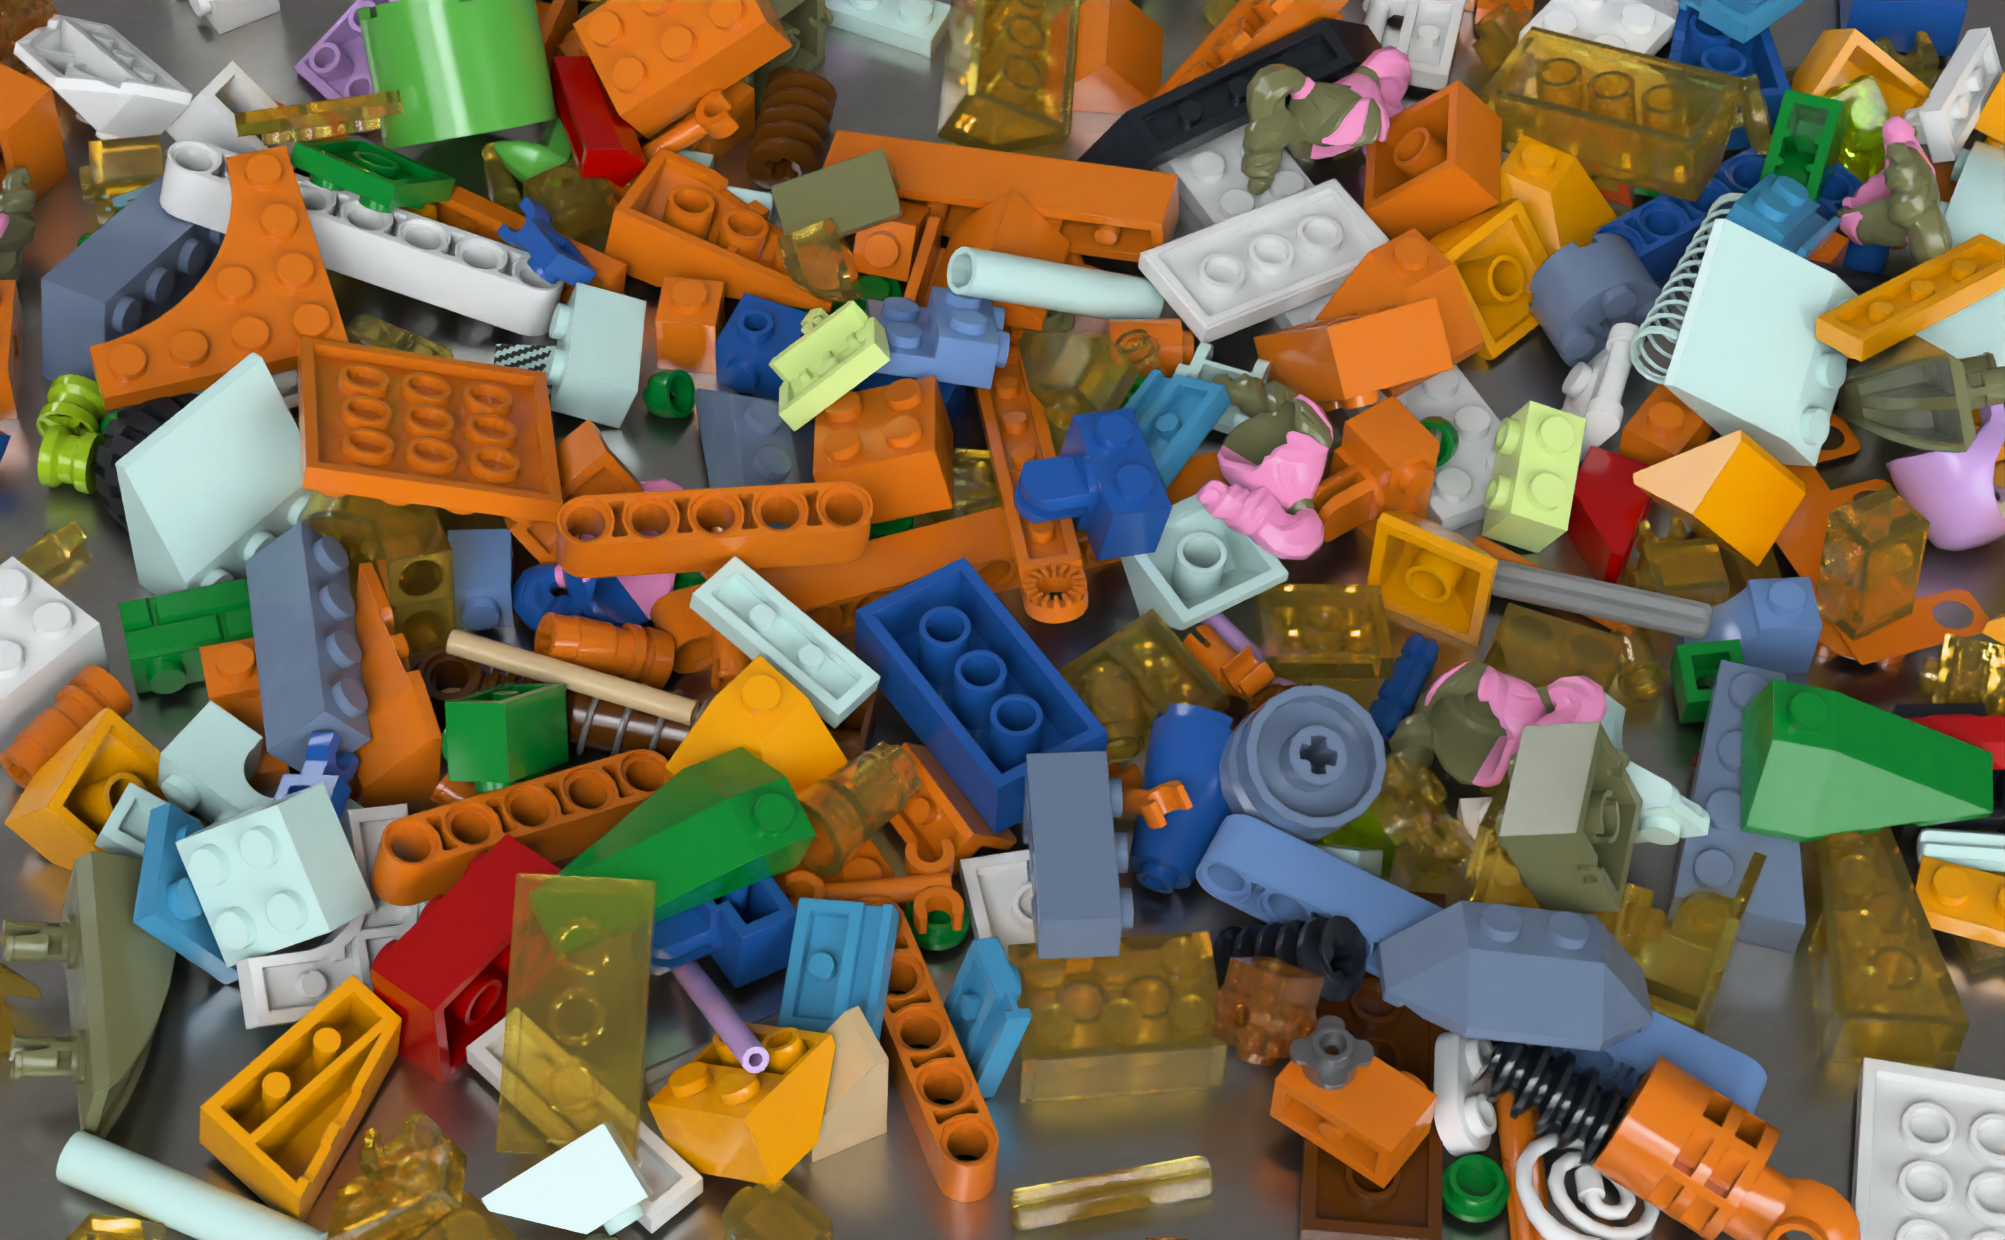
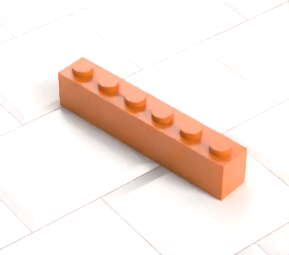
M842 130L836 131L822 167L823 169L882 148L897 175L900 189L896 190L899 201L931 207L930 215L941 217V236L951 237L957 221L1012 189L1070 241V253L1139 262L1141 252L1172 241L1179 219L1178 174Z

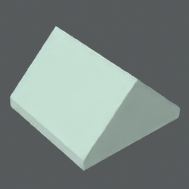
M1197 494L1172 505V510L1156 552L1121 557L1141 620L1182 631L1287 581L1289 572L1276 556L1255 544L1248 536L1228 528L1222 519H1214L1203 507L1202 502L1198 501Z

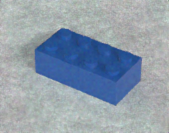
M965 557L856 610L855 655L881 676L878 687L995 835L1023 821L1026 754L1106 751L1108 731Z

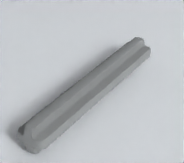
M1496 559L1498 560V566L1492 590L1493 596L1698 640L1708 635L1712 625L1713 608L1707 603Z

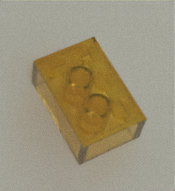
M1209 931L1121 937L1119 956L1037 959L1036 943L1008 945L1007 959L1009 963H1013L1016 966L1021 979L1022 992L1017 1002L1019 1009L1029 1008L1032 1014L1031 1021L1013 1056L1019 1104L1222 1089L1228 1044Z

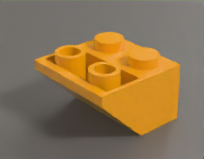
M744 1021L769 1054V1063L763 1071L759 1073L747 1072L716 1032L713 1035L712 1042L690 1063L676 1069L670 1075L668 1083L647 1104L665 1143L698 1173L775 1186L818 1144L836 1044L832 1035L828 1033Z

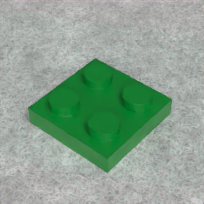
M358 135L295 142L290 160L292 166L310 173L309 181L314 185L332 191L349 190L360 195L359 203L362 206L382 213H393L396 207L405 206L413 209H423L427 203L449 201L456 178Z

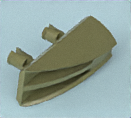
M1913 335L1862 362L1848 358L1846 378L1837 394L1839 408L1834 414L1871 433L1910 447L1949 453L1967 452L1976 439L1972 410L2005 403V366L1997 367L1994 355L1990 352L1957 359L1919 336Z
M91 851L75 859L61 912L62 922L47 923L42 921H12V919H4L1 928L0 946H4L2 963L45 961L63 963L67 976L72 1036L68 1037L21 1036V1034H12L9 1044V1061H13L10 1078L72 1077L73 1083L76 1084L80 1130L105 1139L126 1107L144 1069L170 987L176 951L133 923L142 860L120 854Z

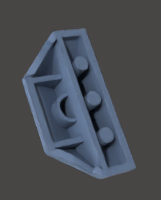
M702 388L697 389L694 394L710 488L815 483L813 477L815 426L808 421L794 432L779 416V401ZM782 523L768 524V526L774 529L790 528Z
M1462 900L1379 942L1376 954L1382 1000L1398 1008L1405 1005L1421 1018L1462 1037L1602 1051L1624 1041L1635 1032L1641 1033L1650 1029L1653 1021L1644 971L1596 915Z

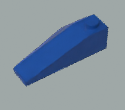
M1692 7L1686 11L1678 8L1666 71L1678 108L1725 150H1746L1771 137L1785 89L1791 90L1769 27L1745 44H1742L1698 19L1699 11Z

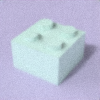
M323 782L222 819L175 842L227 968L236 965L237 961L260 957L329 933L375 908Z

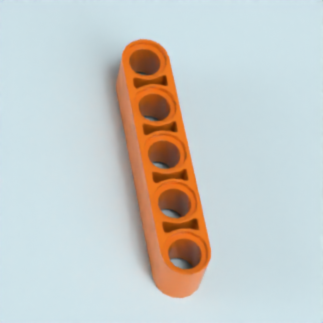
M845 481L583 495L570 499L558 511L556 557L559 565L566 573L579 578L719 571L734 556H737L751 569L842 564L855 561L867 549L873 514V502L870 494L863 487L853 482ZM842 519L847 520L853 524L844 526L838 525L832 521ZM782 523L790 528L774 529L768 526V524ZM713 526L720 527L726 531L712 533L704 530V528ZM653 530L661 533V535L650 537L644 536L639 532ZM579 534H591L597 538L592 540H579L574 536Z
M631 750L514 784L503 789H497L398 818L389 823L383 830L370 876L372 889L380 899L397 906L415 905L431 900L437 895H445L463 877L470 861L483 850L489 851L506 834H509L551 863L582 854L671 779L664 772L668 760L663 755L652 750Z
M881 896L864 897L855 902H864L869 906L882 907L883 904H893L900 912L888 992L898 990L906 993L895 995L887 992L879 1043L889 1059L888 1069L937 1186L945 1196L954 1201L963 1203L976 1202L986 1197L993 1190L996 1183L999 1154L997 1129L904 912L897 903L889 898ZM922 1044V1045H927V1046H929L930 1048H928V1049H915V1048H911L910 1046H911V1045ZM937 1099H947L953 1101L954 1103L948 1105H940L932 1101ZM971 1155L977 1157L978 1160L965 1162L955 1157Z

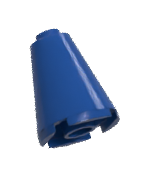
M1179 703L1168 705L1164 715H1162L1160 710L1157 713L1151 726L1141 789L1150 790L1166 782L1181 781L1193 807L1189 810H1174L1163 815L1167 824L1158 829H1149L1143 816L1136 815L1129 864L1137 872L1136 879L1143 886L1164 894L1172 893L1173 889L1189 887L1196 878V869L1226 816L1233 814L1222 794L1219 763L1226 740L1233 732L1230 730L1234 718L1202 706Z

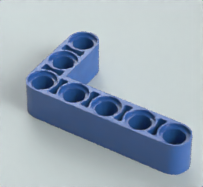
M1772 136L1599 228L1594 235L1611 233L1625 238L1656 283L1669 277L1677 268L1679 260L1684 256L1687 246L1693 240L1694 234L1700 229L1701 222L1707 217L1712 204L1720 196L1728 193L1746 194L1759 183ZM1839 161L1837 162L1834 176L1829 177L1818 203L1820 206L1816 211L1817 214L1827 221L1836 216L1837 210L1842 207V201L1845 197H1853L1854 192L1864 185ZM1735 202L1723 204L1716 211L1731 209ZM1722 214V215L1717 216V217H1715V218H1717V219H1725V217L1727 216V214ZM1839 225L1835 232H1837V233H1839V234H1841V235H1843V236L1849 238V237L1840 229V225ZM1594 237L1591 244L1597 243ZM1849 240L1842 266L1880 274L1885 270L1892 246H1881L1873 243L1868 246H1861ZM1704 252L1697 254L1699 260L1703 258Z

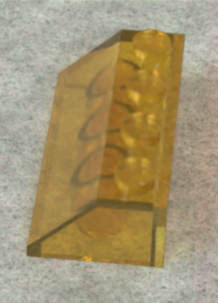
M951 0L937 136L965 147L1003 152L1066 141L1071 133L1081 0Z
M1532 26L1483 88L1481 100L1502 119V152L1511 153L1522 136L1526 135L1576 157L1587 174L1696 202L1721 166L1743 92L1744 78Z

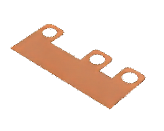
M1831 414L1830 426L1841 431L1844 436V443L1834 450H1820L1817 463L1854 454L1861 448L1860 441L1844 419L1835 414ZM1784 465L1805 483L1806 495L1775 542L1800 577L1811 578L1816 601L1861 665L1974 636L1983 632L1990 619L1972 594L1962 589H1951L1909 600L1860 532L1903 521L1909 516L1907 506L1889 482L1881 479H1872L1830 490L1814 466ZM1862 491H1878L1890 498L1893 507L1884 516L1870 517L1861 514L1855 509L1853 498ZM1850 578L1864 579L1877 587L1868 599L1864 601L1842 598L1838 592L1841 582ZM1956 601L1969 607L1974 619L1965 628L1951 629L1942 626L1934 619L1933 609L1941 602Z

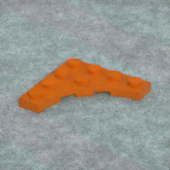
M286 145L226 157V171L232 198L230 219L225 238L216 258L194 289L175 307L144 327L117 339L89 346L90 361L105 411L141 404L160 397H173L205 390L252 352L263 358L271 375L297 369L301 336L349 343Z

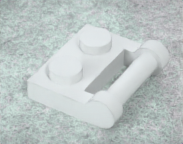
M1363 0V10L1366 13L1363 24L1368 25L1380 44L1382 43L1387 19L1393 15L1404 16L1397 49L1408 55L1412 72L1409 85L1433 90H1441L1446 87L1463 18L1465 0Z
M1624 322L1614 325L1610 330L1606 347L1587 364L1582 361L1577 363L1563 383L1562 392L1566 394V398L1561 411L1586 418L1579 463L1585 459L1591 445L1599 447L1620 428L1624 415V409L1620 403L1632 366L1629 347L1633 337L1639 331V327L1634 324ZM1637 345V353H1638V357H1639V356L1641 355V353H1640V351H1639V349H1638V345Z

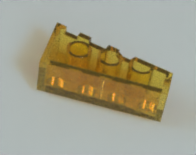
M1884 827L1879 832L1859 835L1858 831L1831 834L1824 840L1800 842L1819 1060L1862 1063L1864 1057L1916 1066L1953 1068L1970 1022L1891 828Z

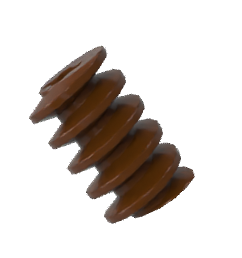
M779 67L770 71L745 163L748 175L756 184L767 191H771V186L819 170L820 159L825 148L824 143L829 132L828 126H830L833 116L832 110L837 100L835 87L827 79L816 73L807 72L796 67Z

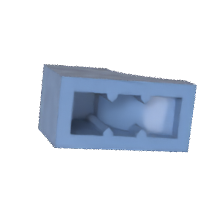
M1810 577L1748 579L1746 588L1739 594L1712 607V625L1708 635L1703 639L1698 640L1676 635L1678 645L1740 639L1744 665L1785 674L1808 673L1823 626Z

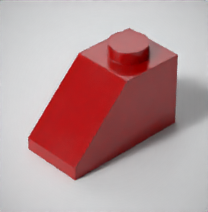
M1591 445L1581 468L1578 467L1566 533L1594 579L1618 585L1653 504V499L1634 485L1633 473L1651 465Z

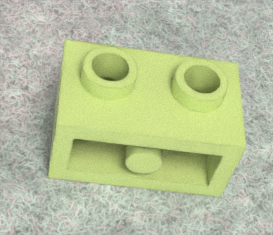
M1529 401L1510 418L1506 417L1503 419L1494 441L1496 456L1492 478L1489 481L1484 497L1486 512L1481 536L1539 553L1567 532L1586 418Z

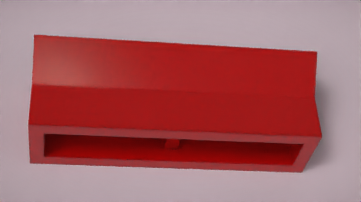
M553 56L550 80L555 107L581 178L605 177L623 188L647 166L634 128L619 116L589 56Z

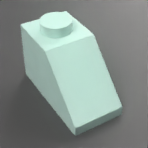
M608 1120L481 1199L488 1211L584 1234H588L603 1225L609 1236L646 1214L639 1202L654 1191L614 1125Z

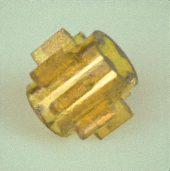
M1504 3L1490 11L1475 25L1474 30L1481 39L1472 46L1489 71H1492L1501 64L1507 74H1511L1534 59V57L1517 49L1520 31L1534 18L1526 6H1523L1515 13L1508 3Z
M1629 883L1625 885L1620 912L1581 913L1596 915L1629 955L1634 958H1640L1644 942L1660 944L1667 915L1663 913V910L1652 908L1655 891Z

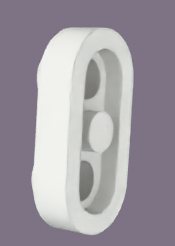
M1448 1031L1440 1034L1435 1043L1434 1094L1438 1097L1434 1110V1120L1439 1137L1448 1152L1455 1157H1462L1486 1150L1490 1145L1491 1134L1496 1130L1497 1120L1494 1107L1486 1101L1491 1080L1485 1076L1471 1086L1483 1063L1493 1050V1046L1489 1040L1466 1038Z

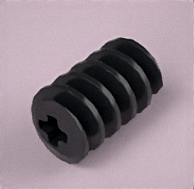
M1335 915L1329 919L1314 917L1308 921L1291 920L1286 924L1270 922L1265 926L1250 924L1244 928L1236 926L1226 928L1219 933L1214 942L1212 966L1218 989L1230 1004L1242 1010H1257L1261 1007L1272 1009L1282 1005L1294 1007L1303 1003L1312 1005L1321 1004L1325 1001L1338 1003L1351 998L1363 980L1367 954L1364 937L1357 925L1348 917Z
M1498 1041L1483 1063L1471 1086L1485 1076L1491 1081L1486 1101L1491 1104L1508 1092L1513 1094L1514 1098L1509 1116L1514 1120L1529 1109H1535L1537 1115L1532 1132L1540 1135L1555 1123L1561 1128L1556 1148L1560 1151L1577 1139H1580L1584 1142L1579 1163L1584 1167L1587 1166L1605 1145L1624 1114L1627 1106L1619 1108L1623 1093L1622 1085L1613 1082L1597 1093L1596 1089L1600 1076L1599 1070L1591 1066L1573 1077L1576 1055L1571 1051L1562 1053L1550 1062L1551 1046L1533 1044L1527 1046L1523 1043Z

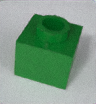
M1740 639L1676 645L1670 663V672L1680 724L1706 720L1712 689L1698 690L1697 687H1713L1721 660L1744 664Z

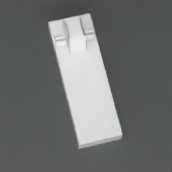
M1990 27L1967 31L1931 90L1930 98H1927L1921 107L1907 109L1902 119L1908 121L1915 128L1914 136L1919 140V143L1928 145L1933 163L1955 161L1978 122L1980 113L2003 75Z

